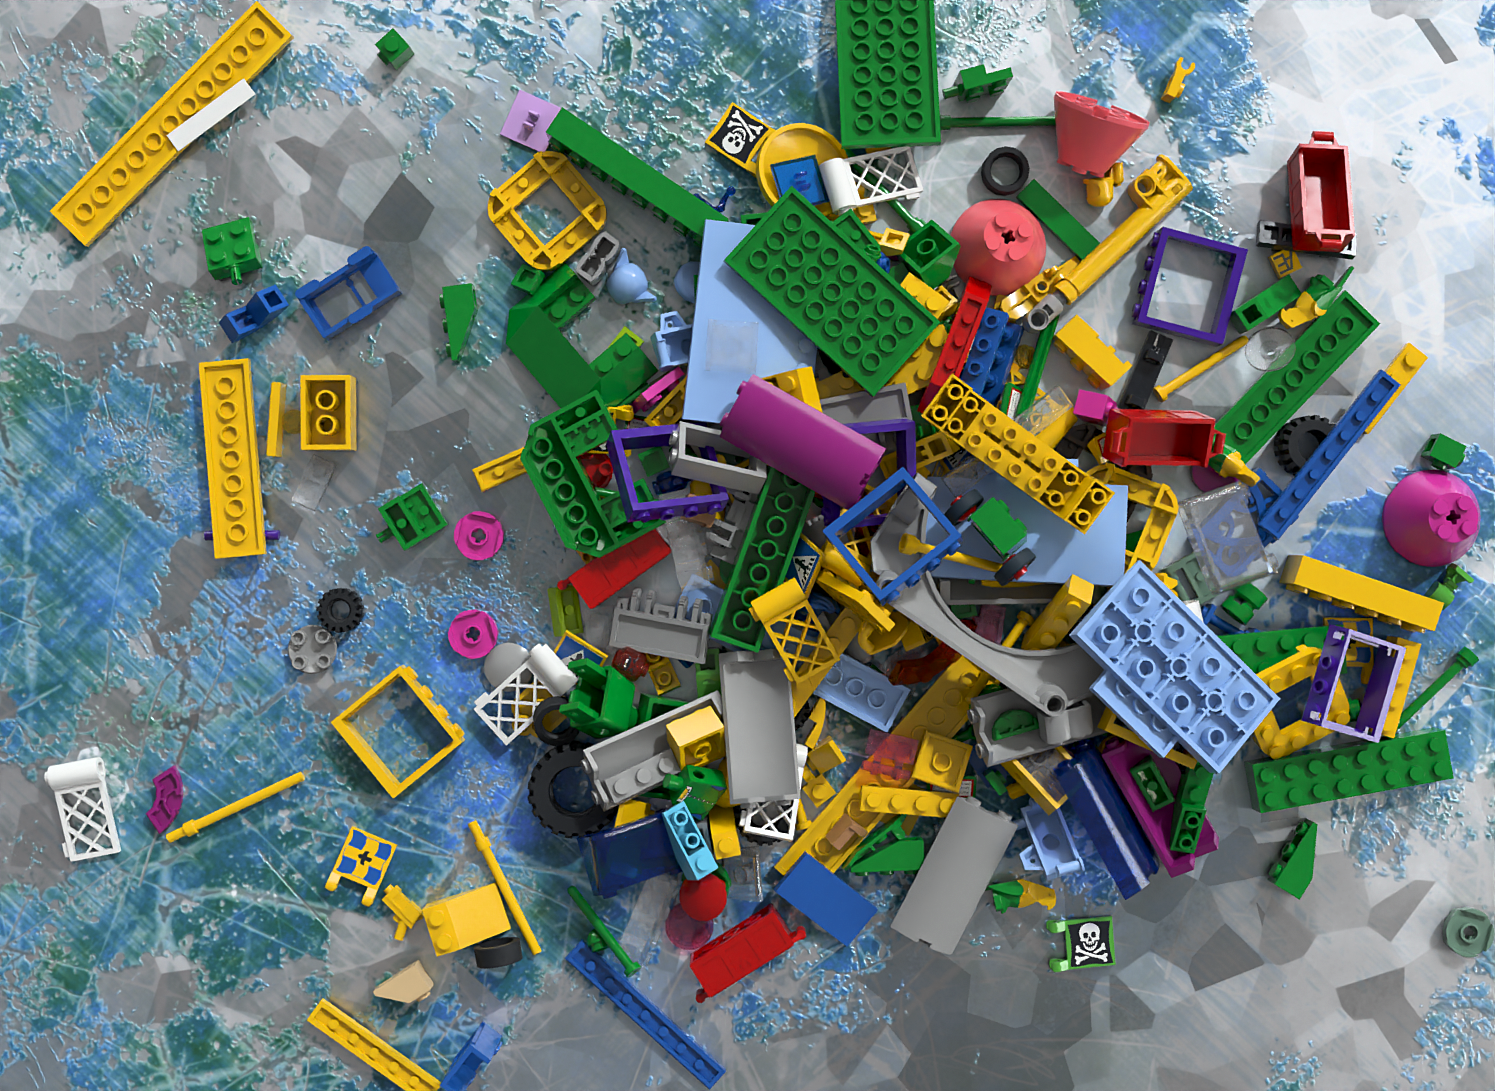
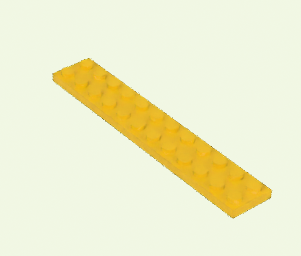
M256 1L85 174L50 212L80 242L89 247L188 146L186 145L178 151L166 135L242 79H245L249 84L294 37Z
M959 653L818 814L809 828L804 830L776 862L774 868L784 876L804 851H806L834 873L864 839L855 832L840 850L836 849L825 836L840 820L842 815L845 813L868 831V835L886 814L859 810L861 785L908 789L916 780L911 778V774L925 731L927 730L952 739L968 720L967 710H969V703L965 701V697L984 670ZM992 676L986 685H999L1001 682Z

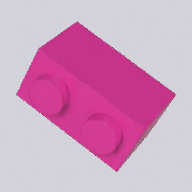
M1079 389L1073 414L1083 422L1107 427L1109 410L1119 408L1117 403L1108 395Z

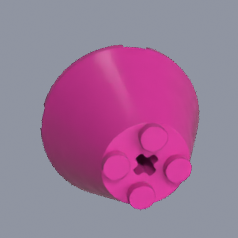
M1423 470L1412 473L1400 480L1390 496L1387 497L1382 513L1384 533L1394 551L1409 560V562L1426 567L1450 564L1468 552L1477 538L1481 520L1479 504L1470 487L1457 476L1440 470Z

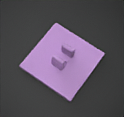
M519 89L500 135L538 152H545L550 144L546 130L561 108Z

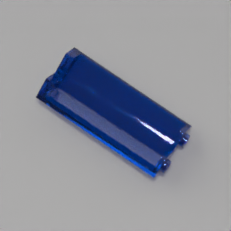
M1092 737L1089 740L1084 739L1076 743L1075 747L1071 749L1075 758L1061 761L1053 771L1122 896L1127 900L1150 883L1148 877L1151 874H1157L1160 860Z

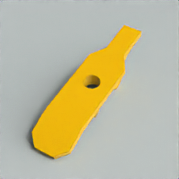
M1074 256L1059 267L1055 265L1044 270L1028 284L1023 285L1000 302V310L1009 314V320H1018L1032 310L1046 295L1053 294L1054 286L1062 281L1080 263L1079 259ZM1037 285H1044L1045 290H1039Z

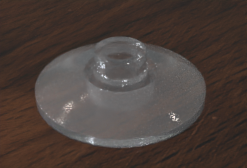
M1268 327L1255 332L1248 339L1249 341L1245 346V356L1248 363L1255 369L1265 372L1276 371L1285 367L1293 359L1296 350L1295 341L1290 333L1277 327ZM1271 351L1275 352L1272 355H1267Z

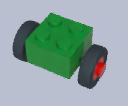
M973 489L964 496L960 495L952 501L951 507L944 515L953 526L965 520L971 522V525L1000 556L1004 563L995 573L994 578L1001 586H1004L1014 578L1016 580L1020 579L1028 571L1026 568L1035 560L1036 556L1028 547L1017 554H1013L1027 542L1026 526L1018 518L1013 520L1009 512L1011 510L1001 499L997 502L992 497L976 511L984 498L978 490Z

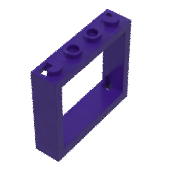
M1167 227L1157 230V233L1154 232L1153 238L1150 240V246L1153 248L1151 256H1147L1143 269L1146 270L1144 280L1141 279L1137 289L1140 297L1138 303H1135L1132 308V317H1134L1132 324L1215 347L1223 345L1248 249ZM1167 238L1231 255L1210 333L1147 316Z
M902 418L843 424L859 434L896 431L897 471L904 467L911 477L916 474L915 421ZM903 487L900 491L897 492V498L899 497V495L905 487ZM822 496L823 508L821 509V515L824 516V526L827 527L840 517V505ZM888 513L868 515L853 528L881 525Z
M706 422L690 423L698 426L707 427ZM679 424L612 430L610 432L606 446L627 523L637 521L645 523L653 519L665 521L679 516L690 518L704 513L713 515L715 512H721L725 508L729 500L726 487L710 484L712 495L638 503L624 450L670 446L672 430L676 431ZM699 447L702 459L718 462L714 447Z
M1330 624L1301 721L1379 743L1406 648L1348 628ZM1350 639L1378 648L1355 728L1327 720ZM1392 650H1396L1394 657L1390 656ZM1369 727L1373 728L1371 735H1367Z

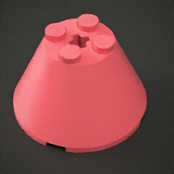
M1056 91L1053 97L1058 148L1057 163L1068 167L1073 165L1072 170L1080 174L1086 175L1087 171H1090V174L1103 178L1105 172L1149 127L1150 122L1113 105L1111 109L1096 105L1098 100L1063 91Z
M988 199L969 207L958 218L950 235L961 246L954 263L956 273L965 284L970 276L992 285L990 296L1000 294L1007 296L1023 285L1028 284L1039 274L1046 256L1045 235L1037 218L1024 206L1007 199Z

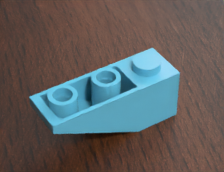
M684 801L661 813L675 857L687 880H699L718 868Z

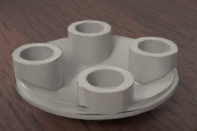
M307 625L294 631L288 644V655L292 666L308 674H317L325 671L334 662L337 654V644L334 636L326 628L318 625Z
M515 643L497 645L488 653L485 659L484 671L487 680L492 686L497 688L531 657L528 654L529 652ZM528 668L521 672L520 684H527L529 682L532 672ZM517 677L510 683H516ZM506 686L503 691H516V687Z

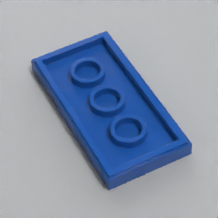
M806 851L774 887V891L846 947L849 946L878 911L874 904Z

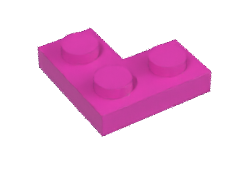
M679 366L640 394L630 404L633 407L634 414L641 409L643 412L649 410L662 398L660 393L666 389L668 392H671L680 383L679 379L684 375V372Z

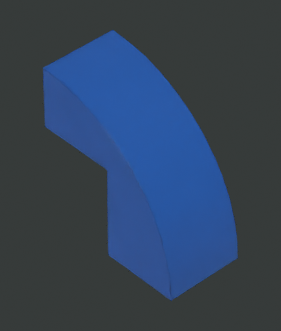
M273 285L256 292L246 306L225 314L219 324L231 343H234L267 325L279 316L289 304L278 287Z

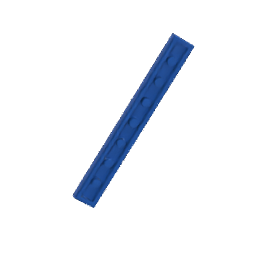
M1382 369L1378 370L1257 523V526L1273 539L1279 540L1401 384Z
M583 939L565 957L573 967L709 1090L726 1072V1069L602 956L597 952L592 953L591 947H588Z

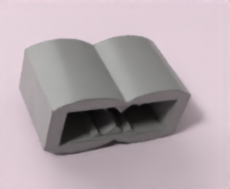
M607 232L597 236L591 246V252L585 254L577 265L576 272L578 276L592 286L597 284L605 275L607 266L612 264L619 256L621 250L620 242Z
M1085 699L1069 707L1066 706L1064 713L1057 717H1052L1041 709L1037 711L1040 738L1052 746L1061 745L1070 738H1085L1086 735L1093 732L1091 705ZM1056 705L1047 706V708L1053 709Z

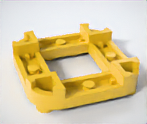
M540 151L534 154V158L498 189L494 188L492 190L487 209L493 224L526 263L542 272H548L563 265L603 230L607 221V211L602 198L593 190L564 154L555 151ZM549 179H552L581 215L544 245L514 209Z
M1105 463L1093 467L1086 472L1087 475L1096 478L1106 485H1128V500L1152 509L1135 551L1131 552L1125 549L1124 574L1139 560L1152 571L1159 560L1178 513L1179 505L1175 494L1168 485L1164 483L1161 485L1115 467V464Z
M1305 644L1297 646L1296 654L1256 675L1275 694L1307 677H1310L1313 683L1322 650L1316 647H1307ZM1339 678L1327 720L1346 725L1350 721L1349 703ZM1271 709L1252 733L1254 736L1252 739L1265 754L1277 760L1327 736L1335 730L1301 720L1280 730Z

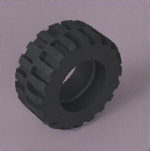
M572 741V743L557 746L549 750L538 761L531 773V778L528 782L529 804H532V813L535 817L538 816L541 820L540 824L544 828L546 826L552 830L551 833L557 836L560 833L565 835V838L572 839L573 836L585 838L589 834H596L612 821L619 809V805L603 811L600 804H594L585 811L572 812L561 807L554 797L553 784L557 775L569 767H582L580 761L584 759L583 750L593 746L594 744L587 742L585 744L580 743V741Z

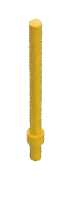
M300 771L198 820L192 819L183 823V827L166 834V838L171 843L186 835L190 837L199 833L201 828L304 781L305 777Z
M477 820L468 823L467 825L475 839L474 844L478 852L481 851L532 954H538L542 950L490 848L491 843L488 837L484 836Z

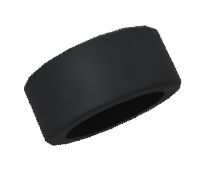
M1004 146L997 148L988 155L982 164V181L986 188L996 195L1007 196L1014 194L1023 187L1028 179L1029 163L1025 155L1014 147ZM1008 157L1018 164L1019 177L1013 184L1000 185L992 178L991 167L998 158Z
M560 696L549 697L540 702L535 709L533 715L535 733L547 745H566L579 734V730L571 726L562 732L556 733L549 732L543 727V717L553 710H559L560 705L568 704V698Z
M518 937L491 939L474 946L476 964L481 969L507 966L523 958Z

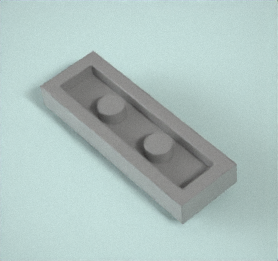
M667 749L602 781L612 803L615 804L662 781L666 774L675 775L681 772L672 750Z

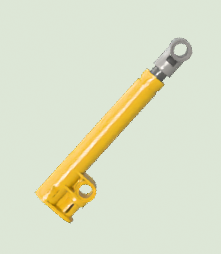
M1162 154L1158 155L1156 163L1150 169H1145L1128 185V195L1139 208L1073 268L1062 281L1057 283L1053 288V294L1046 295L1032 310L1025 314L1022 319V326L1025 331L1033 334L1046 328L1064 310L1063 306L1065 304L1071 305L1077 297H1080L1193 190L1191 182L1168 157ZM1138 183H1141L1145 186V193L1139 191L1137 187ZM1032 315L1039 317V327L1032 324Z

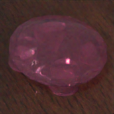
M678 903L667 916L665 931L669 940L675 946L684 950H695L704 946L710 940L713 933V919L709 921L695 920L689 917L683 910L681 903Z

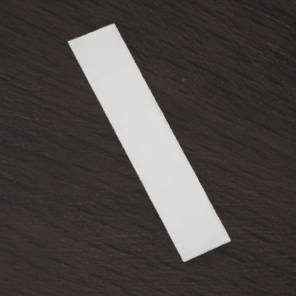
M242 79L166 136L175 148L180 151L253 97L255 93L245 79Z

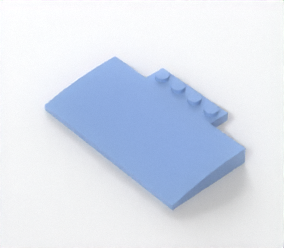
M707 219L704 222L682 419L720 424L723 416L727 412L730 413L739 395L736 392L743 381L748 382L753 374L759 378H764L811 366L813 374L815 372L817 346L723 262L755 225Z
M1067 459L1078 467V459ZM982 461L978 463L977 479L927 476V480L938 487L932 501L943 514L951 507L950 504L958 496H964L969 491L976 489L984 498L976 511L992 497L997 502L1001 499L1011 510L1009 512L1013 520L1018 518L1026 526L1027 542L1013 554H1017L1028 547L1036 558L1026 568L1028 571L1020 579L1016 580L1014 578L1011 582L1064 584L1074 574L1094 584V586L1113 587L1124 575L1128 485L1104 484L1115 494L1088 531L1083 534ZM929 512L925 544L937 546L949 537V534ZM965 520L954 526L963 539V543L960 544L961 547L956 552L1001 564L1004 563L1000 556L971 525V522ZM941 559V564L934 571L930 572L931 576L935 578L996 581L994 578L996 572L946 559Z
M1140 560L1115 583L1069 634L1104 669L1089 689L1159 758H1164L1178 741L1209 773L1219 774L1280 700Z

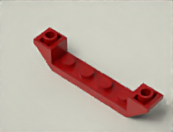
M968 277L960 298L961 302L930 382L924 390L917 412L923 414L951 374L959 378L988 304L992 285L973 277Z

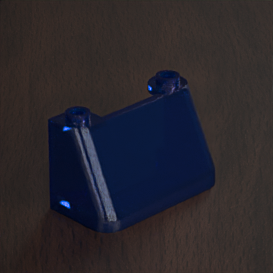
M671 807L663 808L643 818L599 831L591 836L587 834L577 838L594 896L602 895L603 899H608L618 895L617 890L667 872H670V875L683 872L675 857L661 814Z

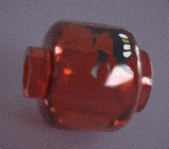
M626 646L616 651L611 666L625 678L634 682L640 676H646L650 664L646 662V653L638 652Z

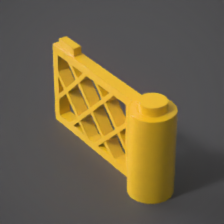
M1014 362L1010 369L1012 382L1009 383L1016 386L1024 385L1026 377L1018 372L1021 367ZM1014 376L1020 381L1014 382ZM1038 388L1036 394L1039 396H1035L1034 401L1045 400L1051 406L1045 413H1035L1033 403L1032 414L1029 416V418H1033V427L1029 432L1054 449L1078 421V418L1073 414V407L1069 404L1063 406L1057 403ZM999 400L997 409H999V404H1001L1002 400ZM1041 417L1036 423L1035 418Z
M867 484L865 492L868 495L875 488ZM889 498L884 503L892 507L896 500ZM842 507L840 510V516L848 510ZM878 508L873 511L874 515L879 514ZM867 526L861 528L865 538L855 541L850 529L846 533L849 542L845 543L844 546L871 577L870 540L872 536H870ZM826 539L820 549L826 554L821 567L860 587L863 582ZM867 543L869 548L867 558L859 554L856 544Z
M795 577L751 601L752 607L749 608V611L755 622L761 620L787 666L783 668V671L790 682L795 680L799 684L841 660ZM805 606L808 611L805 622L793 619L795 612ZM778 621L787 622L783 634L773 632L770 626ZM791 624L804 626L800 638L788 635ZM808 628L819 631L816 642L805 639ZM786 640L798 643L795 654L784 652ZM803 644L815 646L811 658L799 655ZM819 648L828 649L832 654L831 657L824 661L816 659ZM797 661L809 662L807 670L797 675L795 671Z

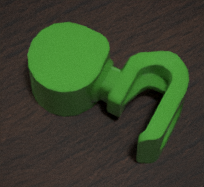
M1451 563L1446 568V574L1443 578L1444 582H1434L1424 596L1443 602L1442 610H1444L1454 600L1455 595L1453 591L1458 588L1456 584L1464 581L1472 583L1474 579L1458 565Z

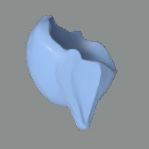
M622 248L614 265L613 273L606 281V288L609 294L619 304L655 302L657 297L647 291L648 281L644 272L638 265L629 263L627 250Z

